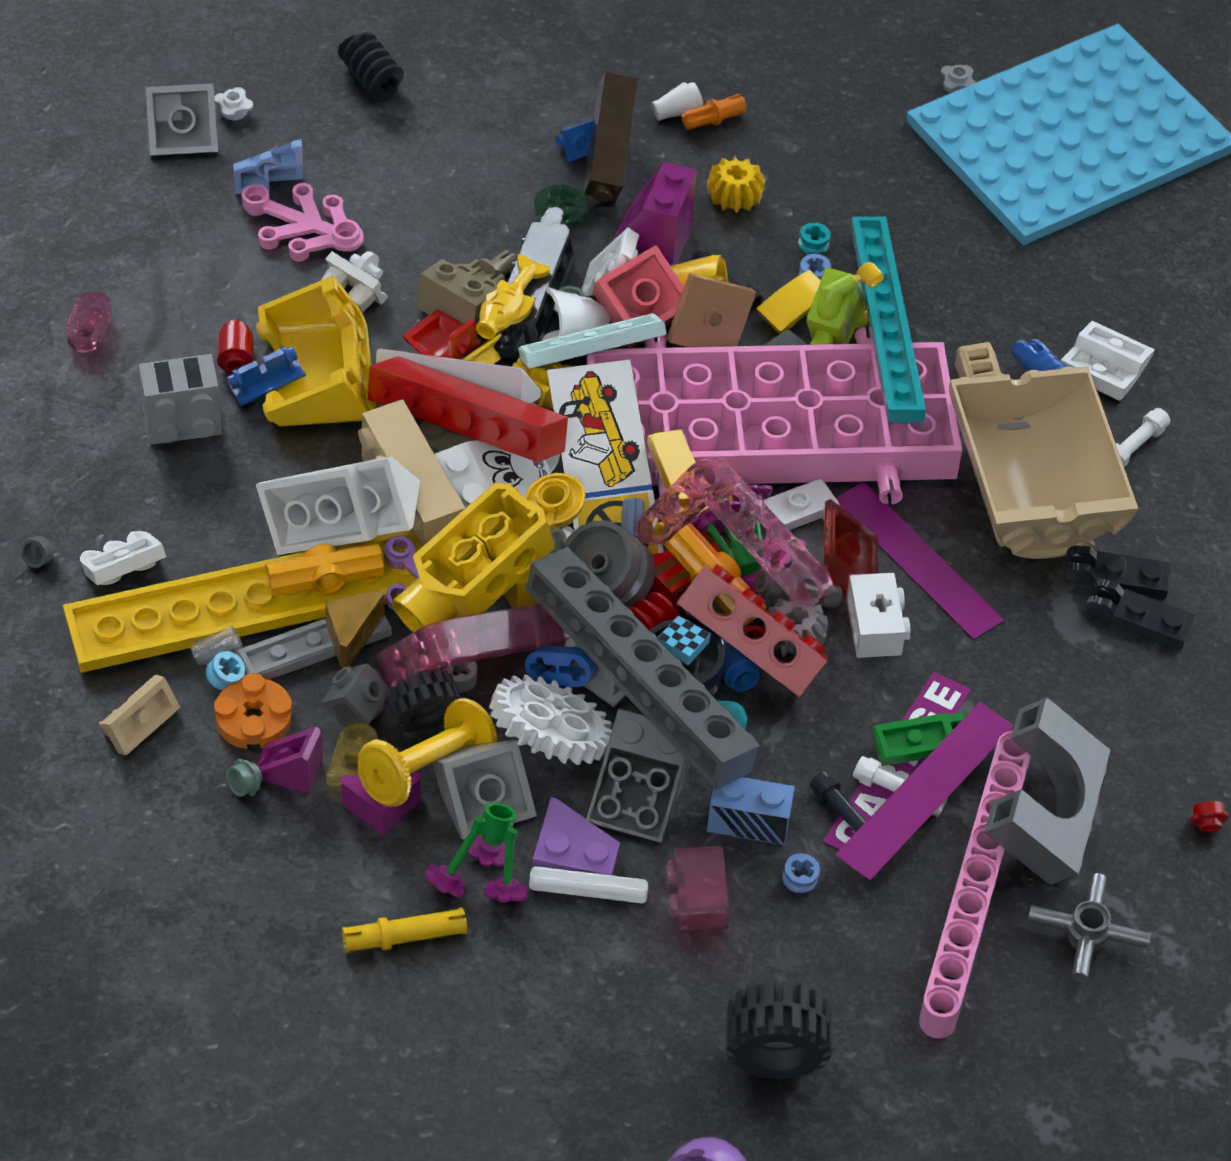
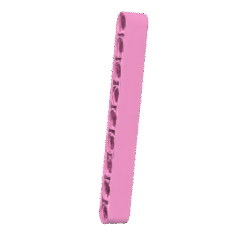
M1013 731L1005 732L998 740L925 991L919 1024L922 1031L932 1038L941 1039L948 1037L956 1027L1005 853V849L984 833L992 803L996 799L1021 790L1026 778L1031 756L1011 740ZM963 911H969V912H971V913H973V914H968V913H965V912H963ZM954 944H961L964 947L956 946ZM945 976H947V977H952V978H954L955 980H948V979H946V978H944V977H945ZM934 1010H941L946 1014H939Z

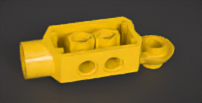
M553 473L542 476L533 482L526 491L525 498H523L518 489L514 488L511 484L497 482L492 484L413 555L419 578L392 601V606L398 617L416 636L424 641H429L453 618L474 622L530 571L531 562L545 557L555 548L551 531L555 528L568 526L580 513L586 496L584 486L577 478L569 474Z

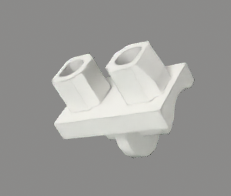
M368 251L361 257L353 254L350 262L334 252L327 256L326 261L330 268L321 280L334 276L343 288L347 284L352 286L353 289L348 294L362 313L374 301L382 305L388 298L387 294L380 291L381 283L377 279L382 276L383 270L378 268L379 257L375 253Z

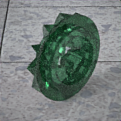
M567 184L550 185L541 189L535 196V215L540 216L542 219L546 210L556 206L559 207L562 201H565L564 205L566 207L563 208L565 220H563V224L570 228L573 222H582L584 215L588 214V199L580 189Z

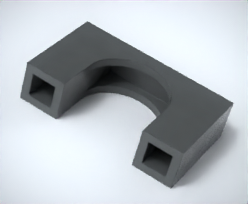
M1045 697L1019 709L1011 740L1038 761L1047 771L1056 792V815L1051 814L1021 789L993 801L984 833L1049 885L1078 875L1082 868V859L1087 840L1091 834L1090 828L1099 802L1098 797L1107 771L1106 766L1111 750L1049 698Z

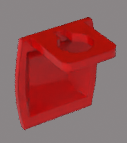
M438 309L403 335L405 341L422 355L458 360L481 343L476 337V322L470 319L465 324H462Z

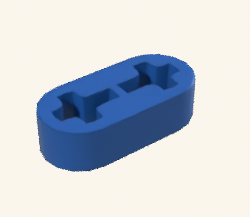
M544 645L529 654L525 660L526 673L533 681H537L539 676L547 684H551L553 680L557 681L558 686L581 687L596 676L599 668L582 648ZM543 658L544 664L555 666L546 671L545 665L539 664V660ZM578 661V666L584 668L585 672L581 674L579 668L568 666Z

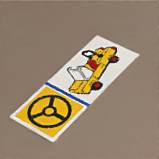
M630 359L547 370L554 412L568 417L565 452L561 453L564 473L577 478L584 486L586 495L582 510L573 520L574 531L592 521H610L621 526L624 499L639 498L645 502L643 534L646 535V540L642 542L652 555L664 552L662 544L657 541L653 533V528L658 523Z

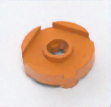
M258 673L247 674L242 680L230 684L219 694L214 702L218 732L223 739L236 747L248 749L247 744H260V748H264L265 744L284 738L290 730L293 708L289 694L282 686L274 681L264 679ZM260 709L261 716L258 717L253 714L247 717V710Z

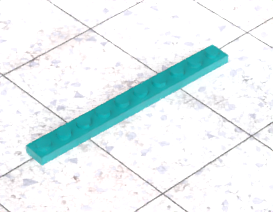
M852 217L851 231L858 268L866 262H871L876 265L884 276L883 281L874 288L870 289L863 281L861 284L887 421L901 424L925 422L926 408L886 217Z

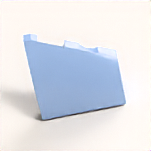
M301 140L292 141L260 155L234 163L235 194H242L243 189L252 184L263 185L269 191V181L303 179Z

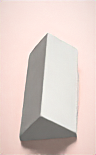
M390 456L259 482L256 484V488L277 555L306 551L319 544L338 546L369 541L378 535L411 530L414 524L420 480Z

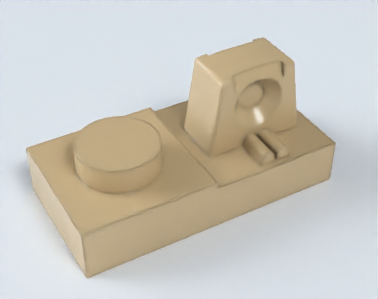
M154 675L132 694L118 709H114L103 721H100L99 725L103 733L110 738L116 751L119 754L127 755L180 708V705L165 677Z

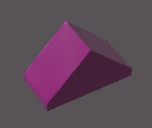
M315 726L265 744L256 763L261 771L262 781L309 794L323 764L321 730Z
M420 772L410 774V781L412 783L410 784L412 787L410 788V796H408L406 802L395 807L385 806L375 801L364 789L359 775L341 776L342 806L380 834L385 835L421 801Z

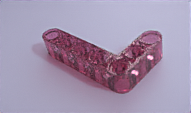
M710 457L691 465L637 522V534L640 539L646 544L658 545L669 541L689 521L708 506L795 603L804 607L813 606L828 598L832 592L833 582L829 573L722 458ZM706 466L710 467L715 473L713 485L709 484L704 478ZM680 492L685 493L689 498L690 505L688 510H685L679 504ZM731 494L737 496L740 500L741 507L739 512L732 510L729 505ZM655 517L659 518L664 524V533L662 535L658 534L654 529L653 522ZM756 522L761 523L766 529V538L764 540H760L754 532ZM781 550L786 551L791 556L792 564L790 568H786L780 562ZM807 578L812 579L816 583L818 589L816 596H812L806 591L805 581Z
M540 604L444 620L424 626L377 653L375 659L382 680L391 688L392 686H398L397 682L401 679L407 681L409 680V675L415 674V676H418L424 670H428L431 673L433 669H440L442 671L449 666L533 651L544 645L559 646L565 644L570 636Z

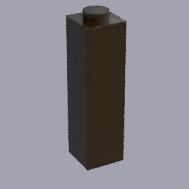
M605 72L598 86L583 195L592 196L598 201H616L624 186L638 79Z

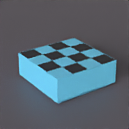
M678 616L657 639L673 656L689 665L709 643L710 633Z

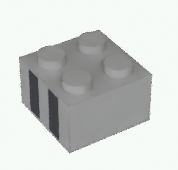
M212 354L139 364L143 411L150 445L206 438L222 434L219 387Z

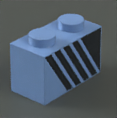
M741 777L716 790L713 788L707 832L785 845L795 786Z

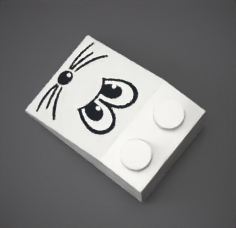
M478 440L464 442L435 454L465 509L495 482L511 484L525 498L526 491L533 482L542 476L552 474L546 460L535 462Z

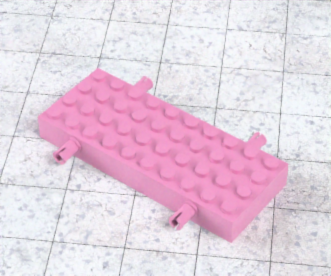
M866 327L859 328L855 332L857 344L666 348V335L657 337V343L654 342V338L643 340L645 348L606 349L587 354L586 365L630 359L652 486H659V504L666 510H669L668 498L670 497L648 448L647 440L651 434L680 429L683 432L705 485H723L731 478H737L743 484L809 483L820 478L824 482L878 481L880 501L888 504L887 493H890L891 503L895 504L903 498L900 480L957 479L962 446L957 417L949 395L950 377L944 342L912 343L926 413L925 422H911L908 424L887 421L870 327V338H867Z

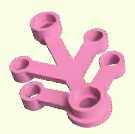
M299 183L292 190L293 201L301 206L303 213L269 200V191L263 185L252 184L245 187L242 191V206L248 214L260 216L266 213L292 223L278 227L265 226L261 228L258 232L259 245L264 249L276 248L279 245V240L310 233L323 235L306 240L295 238L289 242V257L294 261H304L312 251L334 247L339 251L347 252L356 250L363 243V231L355 221L346 219L343 211V200L338 195H328L322 201L324 215L332 218L333 224L321 220L313 200V188L307 183Z

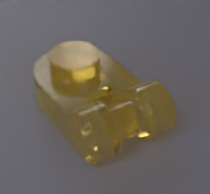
M354 723L342 729L327 771V785L339 787L341 776L359 775L358 766L356 770L346 769L344 766L346 762L358 764V755L361 748L370 741L378 740V736L372 727L363 723Z

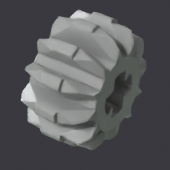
M793 594L789 602L778 598L775 607H769L768 611L771 614L775 615L777 611H780L796 624L792 630L804 639L809 634L822 644L825 643L828 629L827 616L823 615L821 605L811 606L809 597L804 601H797ZM783 640L775 645V649H781L782 658L788 653L795 656L797 654L795 645L790 641Z

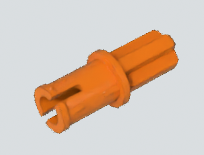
M740 94L717 101L711 99L704 106L687 110L682 114L681 119L684 127L688 130L710 123L715 126L720 125L723 120L744 115L747 110L746 102Z

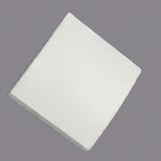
M1091 321L1078 334L1075 346L1061 359V362L1066 367L1088 366L1096 390L1121 401L1153 356L1154 349Z

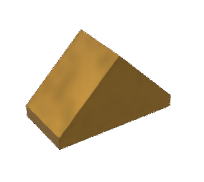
M375 590L325 602L326 627L340 667L344 668L352 664L384 618V592Z

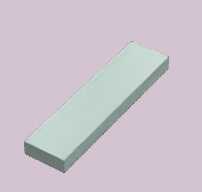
M652 313L523 345L518 350L520 360L530 369L666 335L665 323Z

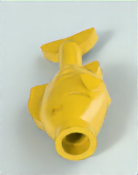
M519 254L517 266L520 272L514 281L509 284L504 280H500L497 289L486 294V299L481 305L479 322L476 325L477 332L483 338L493 339L497 333L526 319L535 304V298L525 296L523 291L532 279H539L549 275L550 266L534 262L528 257Z

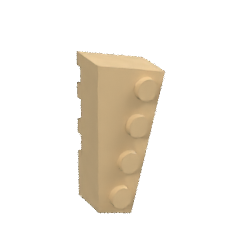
M403 399L362 413V429L358 430V435L362 445L363 461L392 456L420 480L414 524L410 532L415 533L422 544L425 545L456 518L465 507Z

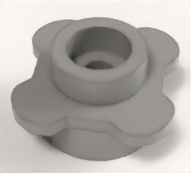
M944 66L941 69V75L945 77L943 86L950 94L976 83L972 79L973 69L970 66Z

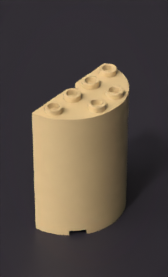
M1088 366L1077 368L1064 367L1046 371L1030 370L1025 372L1018 380H1013L1009 374L1003 373L974 378L960 377L950 380V399L995 538L1000 547L1005 545L1011 548L1013 555L1023 558L1046 559L1066 556L1068 547L1070 548L1075 545L1093 547L1095 546L1093 539L1108 531L1115 535L1132 520L1138 510V506ZM1024 417L1021 420H1014V418ZM1028 422L1031 426L1030 428L1019 430L998 429V424Z

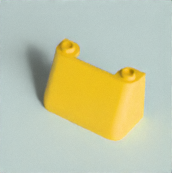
M334 276L258 306L259 322L256 323V329L261 340L268 342L274 349V352L281 349L282 346H285L286 349L293 346L298 356L297 361L306 376L277 389V391L273 390L266 394V402H263V411L269 422H275L280 427L362 421V413L376 409V403L367 400L369 367L372 365L367 324L359 307Z

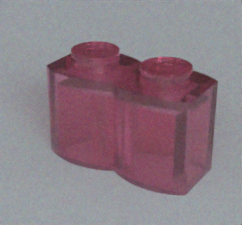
M722 846L674 848L673 861H666L667 885H675L676 894H669L670 918H678L679 931L728 929L729 904Z

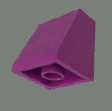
M663 162L627 207L612 241L629 227L639 234L635 248L638 250V254L657 245L670 265H676L692 230L697 170Z

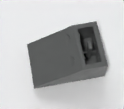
M618 709L586 819L600 827L662 843L690 762L646 716Z

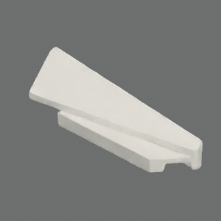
M386 349L377 350L376 363L399 356L527 403H531L541 397V390L521 368Z

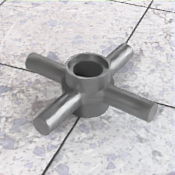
M1100 873L1091 875L1086 901L1080 903L1072 914L1031 905L1028 917L1030 922L1068 930L1069 942L1076 949L1072 978L1079 982L1088 980L1092 954L1101 949L1107 940L1148 949L1151 937L1149 932L1111 924L1110 912L1102 904L1107 878Z

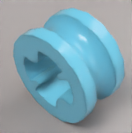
M231 651L219 652L206 668L208 681L219 690H224L230 684L240 681L245 674V665L242 659ZM223 666L230 670L228 676L221 671Z

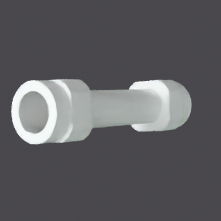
M1156 408L1148 412L1143 417L1141 426L1120 445L1116 444L1124 467L1129 463L1130 455L1151 436H1160L1170 424V417L1164 410Z
M862 756L853 773V777L858 779L860 783L871 787L874 782L895 792L905 781L881 769V762ZM947 799L935 810V812L932 815L939 817L946 804Z

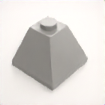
M214 83L145 87L150 156L218 152Z
M517 740L467 746L433 762L440 794L461 839H466L472 829L475 817H482L485 807L489 803L497 802L511 807L516 812L514 823L537 816Z

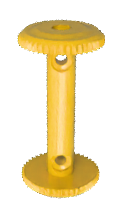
M460 698L451 702L452 704H449L445 710V717H443L445 720L443 722L445 730L402 752H397V748L394 749L390 743L387 744L383 740L380 741L378 739L366 743L358 755V774L364 789L375 801L382 805L395 807L403 804L408 799V796H410V788H412L410 786L412 784L410 781L411 773L461 748L497 742L496 729L487 711L473 700Z

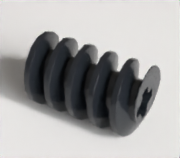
M372 32L351 35L339 44L337 51L339 58L344 61V64L351 70V73L375 101H386L395 94L403 80L404 70L397 65V61L390 56V53Z

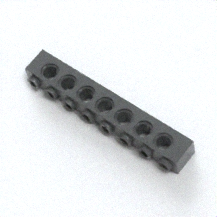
M566 547L531 562L526 590L715 790L752 773L760 747L754 737L746 732L731 716L729 711L713 698L704 685L697 681L683 667L680 660L673 656L658 641L655 634L650 632L634 616L633 612L623 605L609 587L593 574L583 560L579 559Z

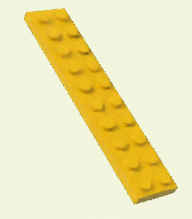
M408 530L378 535L369 541L334 546L336 550L372 543L379 544L384 565V575L345 582L342 589L329 595L317 594L313 589L277 596L270 595L265 564L303 557L307 552L304 551L64 604V616L80 673L325 618V602L375 590L384 592V604H387L386 593L390 586L400 584L407 588L416 578L406 568L394 569L385 562L384 548L386 542L394 536L407 537L414 544V554L424 545L415 533H411ZM403 546L393 547L394 551L398 553L406 551V548ZM395 593L391 598L394 600L400 594Z

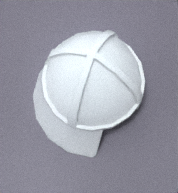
M547 287L546 292L552 296L555 302L554 310L558 311L560 330L544 335L543 340L609 324L611 318L606 309L593 299Z

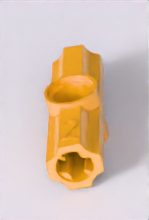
M691 523L684 526L666 543L665 547L691 574V583L706 564L711 568L718 564L735 577L731 583L743 592L747 587L749 588L740 578L741 571L735 560L725 552H717ZM721 593L715 597L714 601L726 614L734 611L735 601L731 595ZM756 617L748 618L744 623V627L749 625Z
M377 543L336 550L334 546L329 544H319L310 548L303 557L266 563L265 572L270 595L272 596L313 589L317 594L329 595L342 589L345 582L384 575V565L381 549Z

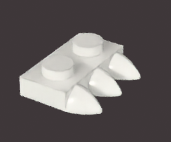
M628 227L590 262L582 286L584 296L594 295L592 291L598 279L637 257L638 250L635 248L639 238L638 233Z
M135 531L127 536V543L108 541L104 545V552L95 550L84 551L80 556V562L85 575L97 586L100 584L109 585L119 581L122 575L131 571H142L153 567L156 561L165 558L166 554L162 543L151 534Z

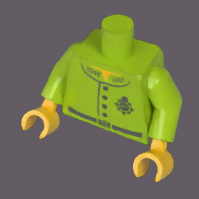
M871 262L864 263L855 275L829 267L825 268L807 316V324L812 338L810 345L848 344L854 330L867 325L868 316L867 310L864 311L866 305L861 282L863 281L871 289L883 281L884 276L875 264Z

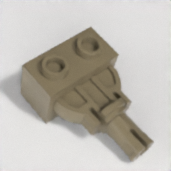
M504 250L491 261L487 258H482L479 261L476 259L470 264L456 265L441 259L421 273L416 307L427 314H431L438 309L462 324L472 319L477 325L481 305L486 299V294L496 290L500 280H506L505 275L511 273L512 262L517 260V256L514 253L509 255L510 251Z

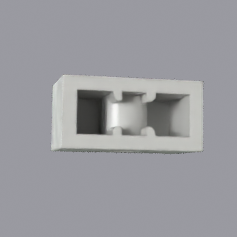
M895 574L850 575L846 601L857 658L902 655L904 640L910 639V621L908 617H903L902 615L905 605L904 591L902 587L897 588Z

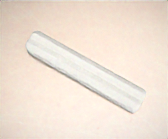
M537 866L532 867L530 872L529 887L532 890L635 903H645L647 900L648 881L643 879Z

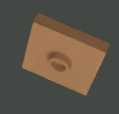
M689 273L666 339L670 343L686 347L737 346L756 292L752 288Z

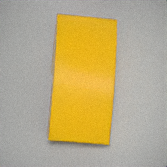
M810 270L806 271L764 301L757 308L758 314L779 334L787 329L790 330L805 315L808 316L821 280Z

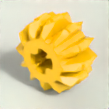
M736 156L732 161L722 158L719 165H712L709 179H707L708 195L712 199V204H721L723 211L732 208L736 214L740 208L750 211L753 205L759 204L765 187L764 175L761 174L760 166L751 165L749 158L744 161H738Z

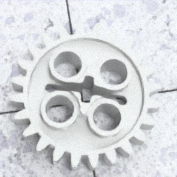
M514 675L511 680L503 679L502 683L497 685L489 708L492 709L491 717L498 719L496 723L498 727L508 728L505 733L506 736L519 738L517 743L519 746L528 744L531 746V752L534 754L540 750L545 753L546 758L549 760L554 755L564 764L570 758L576 765H580L582 760L588 764H592L593 759L600 761L606 753L612 732L610 729L612 722L604 720L605 712L595 711L596 703H586L584 701V694L574 695L572 694L571 687L559 688L557 681L554 680L551 684H547L539 676L537 681H533L528 675H524L522 680Z

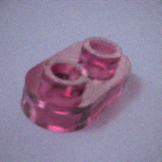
M90 291L83 293L77 298L66 327L67 342L71 349L86 353L94 351L101 346L112 316L111 301L106 294Z

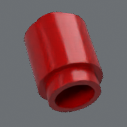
M239 320L226 322L218 332L217 364L222 370L232 373V370H237L253 362V333L246 323Z

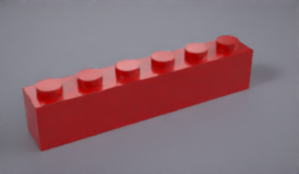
M399 356L370 365L367 400L384 406L403 399L413 417L535 462H540L565 452L568 417Z

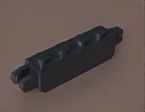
M557 206L546 210L540 223L532 222L527 236L522 237L519 254L528 257L534 262L550 266L551 269L549 275L539 279H532L523 291L525 296L535 298V304L526 319L499 332L502 337L494 345V348L500 357L517 358L520 346L543 340L555 305L552 296L546 292L547 287L555 290L562 288L575 257L570 237L571 233L570 229L563 224V220H565L563 209ZM517 260L512 262L509 284L514 281L520 272Z

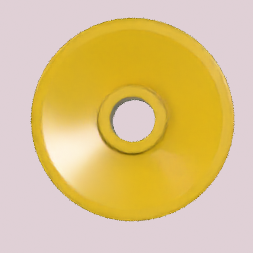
M501 333L497 334L493 339H489L460 360L495 364L501 359L494 348V345L502 337Z

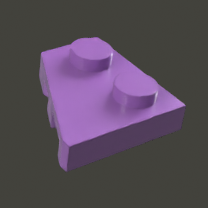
M551 797L534 853L533 867L613 876L619 855L620 843L563 802Z

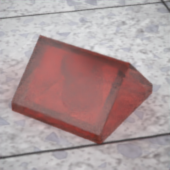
M829 499L824 503L820 531L819 581L838 585L842 589V594L847 595L850 575L878 574V535L833 500Z

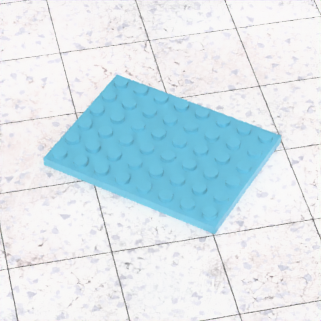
M1119 24L907 112L906 122L1023 246L1231 154V133Z

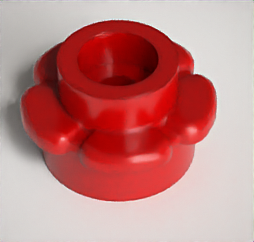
M1200 802L1192 807L1193 816L1190 817V822L1195 826H1199V831L1215 832L1223 828L1222 824L1229 819V814L1225 812L1222 802Z

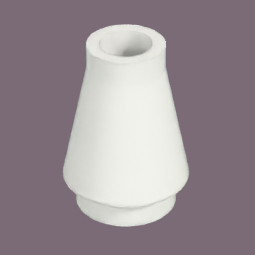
M683 82L660 99L651 102L655 117L660 121L665 118L682 116L687 110L703 106V100L694 82L689 84Z

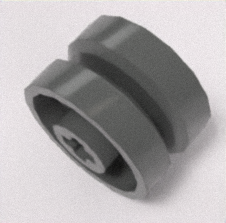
M592 521L580 526L567 538L562 549L568 547L579 559L583 560L593 574L609 587L611 592L625 607H633L636 601L645 599L654 583L656 568L652 553L643 542L632 536L621 526L610 521Z

